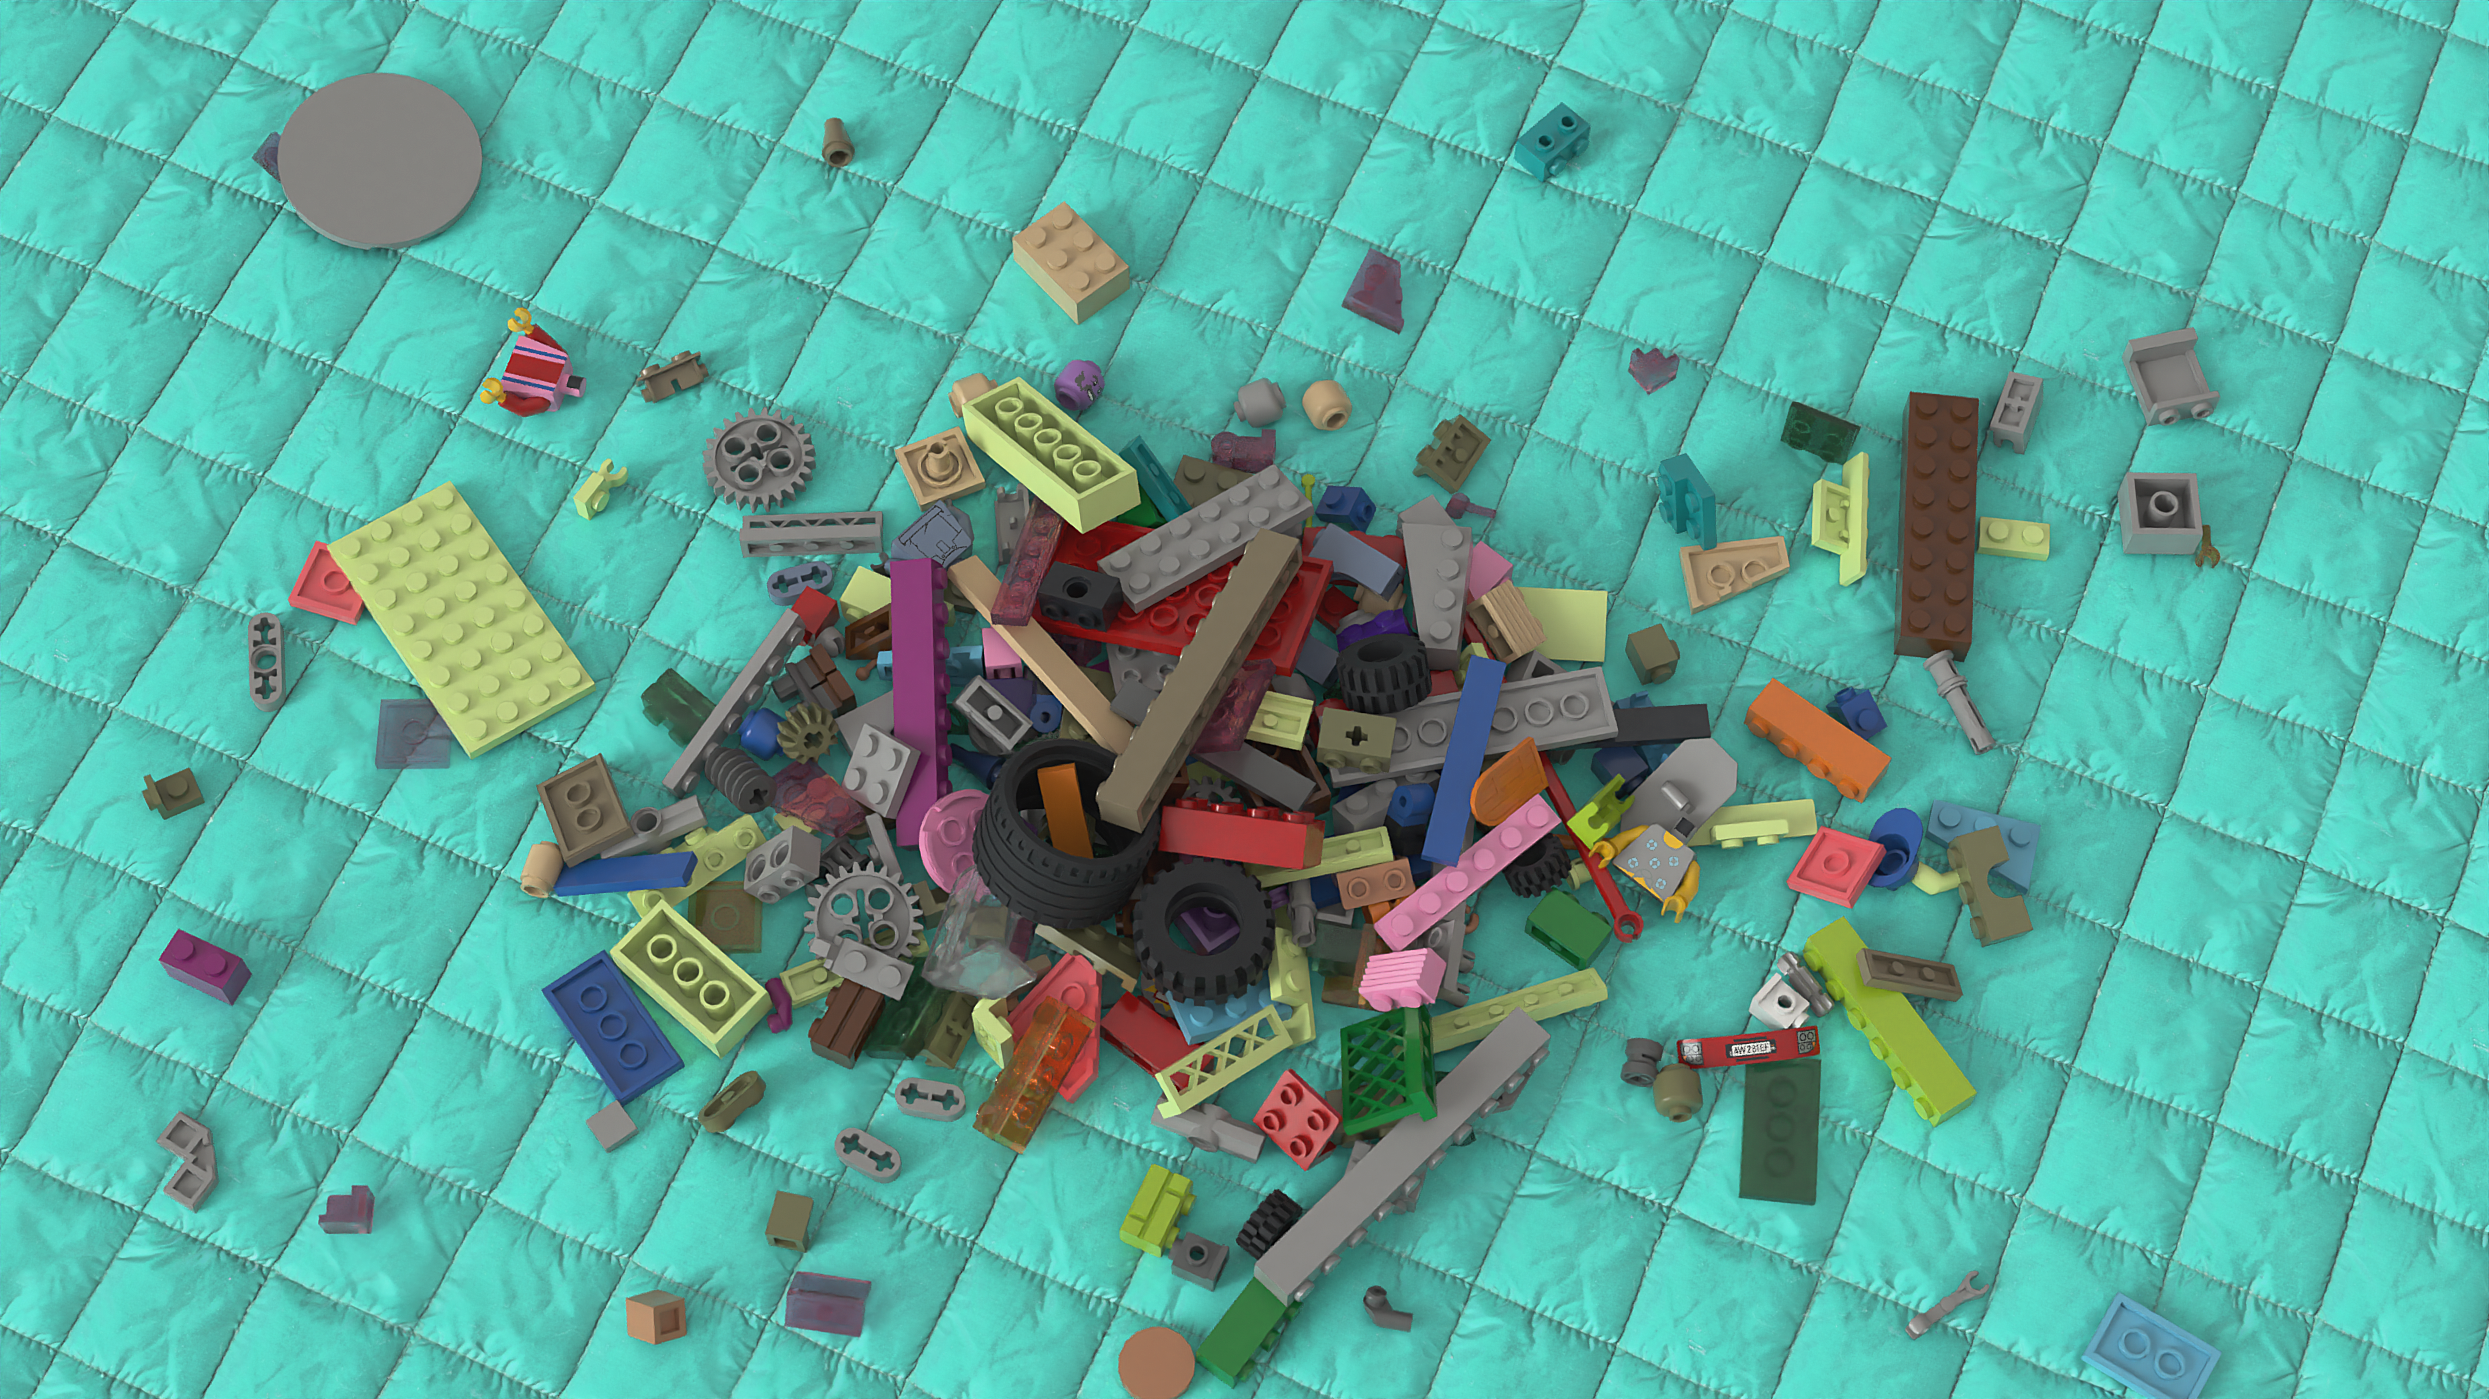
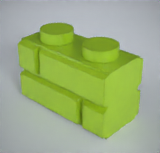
M1151 1164L1119 1230L1120 1240L1158 1258L1162 1257L1165 1249H1171L1175 1239L1179 1238L1181 1229L1176 1226L1181 1216L1185 1215L1188 1217L1194 1207L1197 1196L1192 1194L1193 1181L1177 1173H1172L1170 1170L1159 1165Z

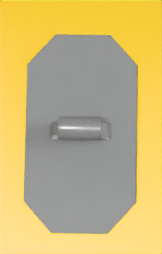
M1713 738L1684 740L1631 794L1635 795V801L1629 809L1621 814L1620 832L1640 825L1651 826L1653 823H1657L1669 832L1681 816L1699 829L1736 792L1738 763Z

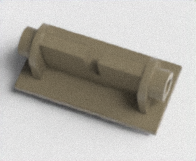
M690 350L672 357L673 363L660 368L659 364H655L640 371L641 377L636 379V386L639 387L644 384L645 389L640 390L646 403L650 401L656 403L676 394L671 383L674 380H677L682 391L704 382V378L708 377L709 374L704 363L697 365L696 361H699L701 357L700 351L691 354Z

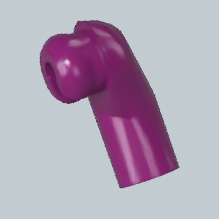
M772 978L766 982L765 990L768 991L777 1013L768 1015L766 1021L771 1032L778 1034L784 1029L785 1031L789 1030L793 1024L792 999L780 978Z

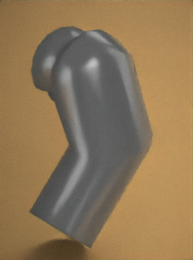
M1380 1286L1368 1288L1363 1298V1303L1374 1324L1382 1328L1410 1332L1413 1313L1393 1310L1385 1297L1387 1292L1384 1288Z

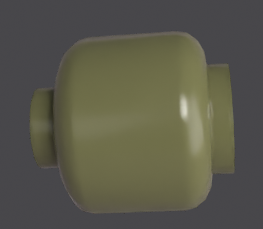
M1680 1063L1666 1065L1660 1070L1656 1080L1652 1083L1656 1111L1662 1116L1669 1117L1673 1122L1690 1120L1692 1115L1699 1112L1703 1106L1699 1074L1690 1069L1688 1065Z

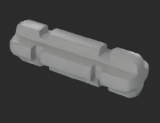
M1790 951L1779 958L1777 967L1785 976L1789 975V982L1804 999L1811 1002L1810 1008L1818 1017L1828 1014L1835 1005L1834 1001L1827 993L1823 994L1821 992L1823 989L1805 966H1800L1801 961L1794 952Z

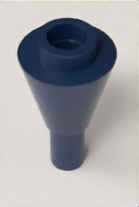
M951 743L952 758L964 764V767L987 789L992 790L999 771L1007 759L996 755L968 751L955 743Z

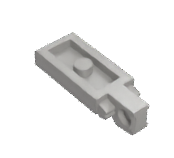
M836 935L833 943L815 936L809 949L810 952L826 958L823 967L830 969L831 972L899 1001L914 969L913 964L847 936L843 938Z

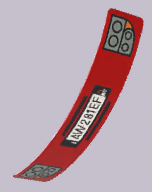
M1814 1025L1742 1035L1678 1040L1677 1052L1680 1064L1688 1065L1690 1069L1815 1056L1820 1054L1818 1028Z

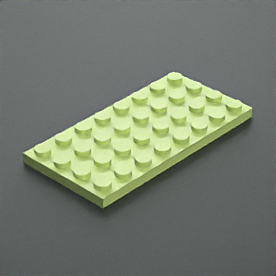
M451 481L327 545L331 557L338 567L343 570L357 595H360L374 620L471 760L596 691L594 681Z

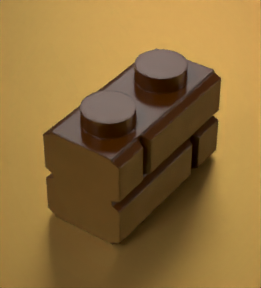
M844 978L840 987L834 986L829 992L825 1003L828 1009L822 1019L817 1017L810 1027L808 1038L811 1039L810 1044L815 1054L830 1061L832 1060L845 1068L853 1069L886 1008V1001L882 993Z

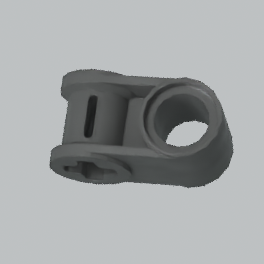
M842 834L835 838L821 852L819 877L814 880L818 878L827 879L826 874L828 873L835 879H838L840 877L839 866H843L848 874L852 873L854 862L859 864L861 871H866L871 858L867 854L861 855L850 844V839L845 834ZM814 880L804 885L807 898H820L821 896L815 888L816 885L812 883ZM827 882L822 886L827 888L830 884Z

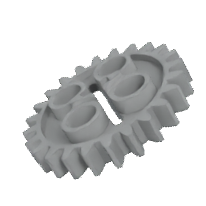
M767 407L762 409L760 415H755L754 410L749 408L748 417L744 418L739 412H735V422L732 423L724 418V430L713 428L715 439H706L708 450L702 453L705 462L703 463V469L707 475L708 485L713 486L715 496L723 495L726 505L736 500L737 508L741 510L747 503L750 504L752 513H755L758 505L763 504L766 512H770L771 503L775 502L780 508H783V498L787 497L792 501L796 500L795 489L801 492L806 491L804 481H812L811 469L816 468L814 445H811L810 433H805L802 423L795 425L792 415L782 420L781 410L779 409L773 416H769ZM769 437L775 438V439H773L772 441H769V442H764V441H762V440H764L765 438H769ZM734 451H743L738 455H731ZM782 464L789 465L783 469L776 468L777 466ZM747 478H757L753 482H744Z
M871 861L867 865L866 871H861L859 864L854 862L852 873L848 874L843 866H839L840 877L838 879H835L829 873L826 874L830 884L827 888L816 884L815 888L821 896L820 898L808 897V902L815 907V911L804 912V917L813 921V924L804 927L805 933L815 934L832 943L836 935L842 937L845 934H853L858 937V942L864 944L861 927L859 924H854L860 921L861 918L857 891L863 890L867 916L869 919H874V921L868 923L871 947L898 959L901 956L909 959L913 958L908 946H920L921 944L920 940L913 936V932L924 931V926L915 922V919L924 916L923 910L912 908L920 901L918 895L907 896L913 886L910 882L902 886L899 885L902 878L900 872L889 878V868L887 865H884L880 872L877 873ZM884 892L890 896L888 906L881 910L872 908L870 906L872 896L876 893ZM849 898L853 901V908L848 914L839 915L833 911L834 904L838 899ZM884 928H889L895 932L894 941L887 946H881L875 942L877 932ZM811 939L808 942L809 947L811 946L813 939ZM817 954L815 956L818 961L825 959Z

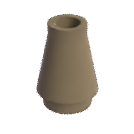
M830 118L824 123L822 156L829 165L844 167L852 161L855 148L844 128L843 121L839 118Z

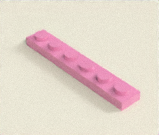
M1536 794L1503 823L1496 826L1461 854L1457 868L1446 866L1376 922L1373 928L1393 952L1403 951L1556 828L1562 820L1539 794Z

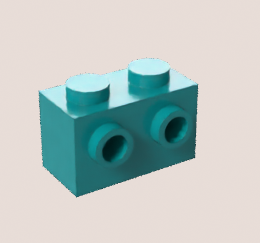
M1561 102L1516 140L1514 160L1543 183L1551 175H1558L1572 157H1578L1586 151L1590 143L1591 125Z

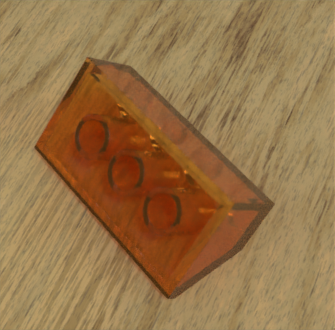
M1049 995L1034 1010L1033 1021L1025 1035L1021 1036L1016 1042L1012 1058L1006 1068L1002 1069L997 1075L995 1087L988 1100L979 1107L976 1121L972 1126L988 1138L1021 1155L1097 1024Z

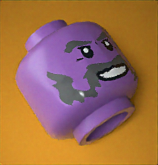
M1072 360L1065 366L1054 383L1056 399L1063 407L1071 411L1090 408L1103 392L1105 386L1101 369L1097 364L1089 360Z

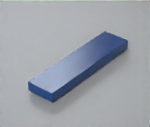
M694 851L585 860L571 868L565 863L553 888L558 897L685 887L691 878L698 859Z

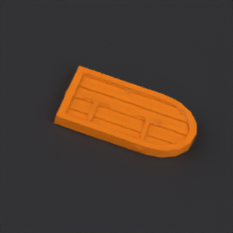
M1528 736L1483 772L1476 780L1471 791L1470 806L1471 812L1478 822L1487 826H1497L1503 823L1511 814L1549 786L1532 737Z

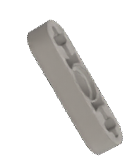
M260 613L254 616L248 625L250 696L259 710L273 712L279 709L286 700L284 629L274 614ZM270 625L272 628L268 631V641L270 644H265L260 633L264 631V626ZM273 655L277 658L274 666L269 669H261L257 666L258 661L263 656ZM264 680H269V684L273 690V692L270 693L269 699H264L262 696L266 694V684Z

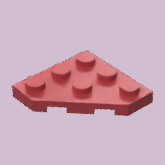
M1066 953L1005 1020L1014 1031L1012 1038L1016 1048L1068 1102L1073 1104L1098 1078L1102 974L1092 969L1093 964L1083 954L1074 956Z

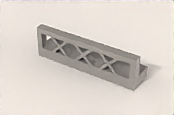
M882 511L743 516V528L740 529L739 537L743 557L881 553L883 552ZM861 523H875V524H863V525H860ZM826 524H836L833 526H825ZM792 525H801L802 527H790V526H792ZM754 526H766L767 528H751V527H754Z

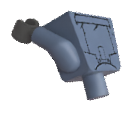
M950 498L944 500L945 504L939 500L891 542V556L893 558H889L887 553L881 552L878 557L882 563L879 565L871 564V569L873 572L890 578V562L933 558L941 563L947 572L950 566L972 556L974 534L969 515L955 507Z

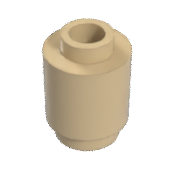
M541 841L540 844H533L531 846L520 875V880L522 881L520 888L525 893L539 898H547L550 891H554L553 887L565 863L559 845L549 841Z

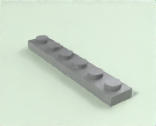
M789 608L786 609L665 776L662 783L670 793L682 800L686 793H690L696 788L709 755L715 749L721 747V744L729 734L732 735L737 731L742 722V715L747 708L757 703L763 693L765 683L771 676L774 677L781 670L784 663L783 658L791 647L795 648L803 639L806 625L799 614Z

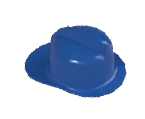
M1895 808L1883 814L1876 821L1868 840L1884 845L1887 853L1869 880L1868 885L1886 887L1888 890L1896 891L1898 887L1906 885L1917 874L1919 867L1917 852L1922 841L1923 826L1921 819L1915 812L1907 808Z

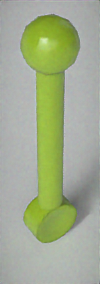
M1305 474L1302 477L1301 485L1305 488V497L1312 503V488L1315 485V477L1311 474ZM1312 516L1305 519V527L1314 528L1312 526Z

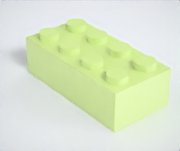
M663 899L609 951L616 966L720 1059L773 1007L768 991Z

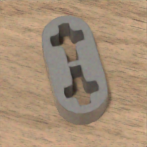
M907 1078L902 1080L895 1090V1099L899 1110L910 1116L953 1122L961 1118L966 1110L965 1095L958 1086L920 1078ZM911 1089H916L918 1096L926 1099L916 1098L913 1104H908L906 1097L903 1095H909ZM948 1096H954L955 1103L958 1105H952L950 1110H944L943 1103L934 1100L946 1101Z
M847 1128L837 1135L835 1151L842 1163L882 1184L890 1183L899 1177L902 1163L898 1151L857 1128ZM855 1139L858 1140L859 1148L865 1154L863 1155L856 1150H852L850 1154H847L844 1143L852 1144ZM875 1157L880 1161H885L889 1157L893 1168H884L880 1172L878 1171L877 1162L871 1158Z

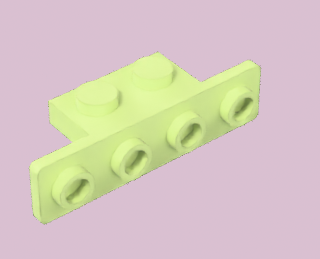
M1860 452L1843 464L1842 486L1824 479H1820L1813 484L1811 545L1840 555L1839 584L1846 587L1863 577L1868 566L1866 543L1868 538L1867 510L1869 507L1868 479L1870 469L1868 468L1869 455L1864 452Z
M1813 799L1720 807L1698 829L1686 846L1695 847L1721 844L1722 849H1734L1743 847V842L1757 841L1758 846L1779 844L1780 838L1815 835L1818 830Z
M746 813L719 832L708 826L706 828L700 827L688 833L684 838L685 842L676 848L670 847L658 853L694 851L698 862L685 887L629 891L627 896L640 917L646 916L662 899L669 906L674 907L744 860L749 852L767 842L753 817Z
M1288 904L1275 909V947L1272 951V961L1268 968L1271 1000L1288 1004L1293 1010L1291 1019L1282 1021L1293 1041V1044L1287 1048L1293 1049L1316 1038L1307 949L1306 947H1299L1298 943L1295 945L1292 942L1291 919L1287 916L1286 909Z

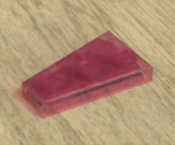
M1270 658L1243 662L1189 754L1240 751L1277 669Z
M810 758L804 765L795 760L772 776L777 783V793L769 807L774 808L777 814L779 813L784 817L788 815L802 820L804 825L837 839L865 820L866 815L863 808L817 763L812 762Z

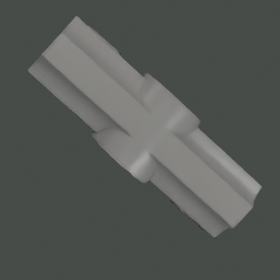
M694 795L660 810L654 807L639 809L630 820L635 835L600 852V856L602 859L630 857L642 851L651 854L660 853L670 846L673 838L708 824L697 795Z
M1162 1092L1158 1098L1151 1118L1152 1125L1184 1136L1190 1144L1207 1152H1217L1220 1150L1254 1164L1260 1158L1267 1138V1134L1260 1128L1232 1118L1228 1111L1210 1103L1196 1104L1181 1114L1164 1119L1157 1105L1167 1100V1097Z

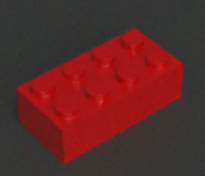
M1200 797L1177 798L1175 804L1163 806L1159 851L1300 870L1321 865L1325 821L1314 819L1315 813L1293 811V813L1285 812L1283 815H1279V808L1257 806V808L1243 810V803L1229 801L1211 803V806H1209L1208 799Z

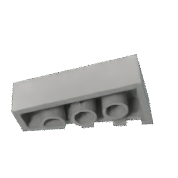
M1401 523L1417 634L1419 640L1425 643L1430 670H1452L1459 672L1473 558L1472 527Z

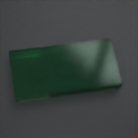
M1794 1058L1745 1064L1738 1198L1815 1205L1821 1060Z

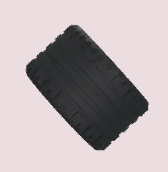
M1045 739L1044 741H1036L1031 745L1022 747L1020 751L1014 752L1010 759H1007L1003 764L975 827L972 838V851L974 852L973 860L977 865V872L982 877L985 886L989 888L990 892L1003 905L1016 914L1030 921L1054 928H1087L1090 925L1101 924L1103 920L1111 919L1129 901L1158 842L1161 832V815L1158 804L1142 833L1101 819L1099 806L1096 802V793L1100 784L1106 782L1111 775L1114 762L1118 756L1117 754L1093 743L1076 739ZM1075 763L1084 810L1096 819L1095 831L1106 841L1114 856L1108 858H1085L1070 855L1053 848L1038 838L1025 825L1019 815L1020 811L1045 809L1037 775L1038 769Z

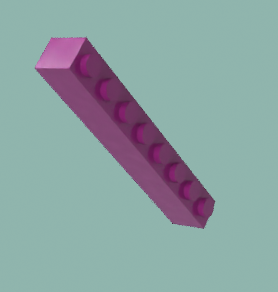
M933 558L890 562L894 736L921 752L896 816L897 847L907 851L920 850L919 834L926 813L940 798L953 793L952 783L948 779V766L952 764V750L947 740V730L951 729L952 721L946 701V695L950 693L951 684L950 678L946 673L945 659H948L950 654L949 643L945 638V624L948 623L949 612L946 603H944V589L948 585V576L943 565Z

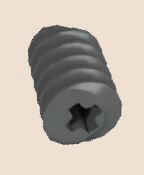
M720 747L715 749L706 760L704 767L705 777L738 810L744 813H757L768 807L774 800L777 793V783L751 757L747 756L743 750Z

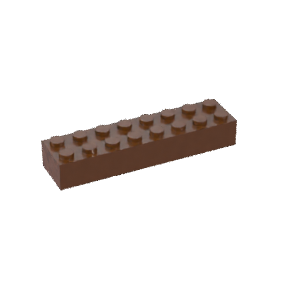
M1910 392L1903 411L1894 655L1930 658L1941 651L1951 650L1954 655L1953 661L1964 662L1972 644L1979 398Z

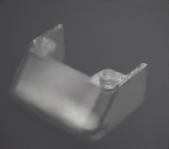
M974 864L964 870L953 884L923 966L922 977L934 987L989 1000L1003 999L1014 990L1036 980L1037 973L1009 951L1018 920L1023 917L1003 905L990 892L977 872V865Z

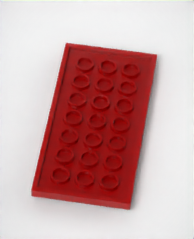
M1063 518L1023 607L1047 632L1180 656L1184 646L1190 645L1195 637L1200 620L1206 618L1212 609L1215 595L1219 591L1222 592L1226 586L1231 569L1235 565L1238 566L1244 554L1137 614L1124 601L1107 632L1085 629L1080 625L1061 620H1052L1041 614L1037 590L1053 563L1057 561L1099 572L1097 561L1155 529L1107 521L1082 534ZM1302 555V565L1240 668L1287 677L1292 676L1333 574V561Z

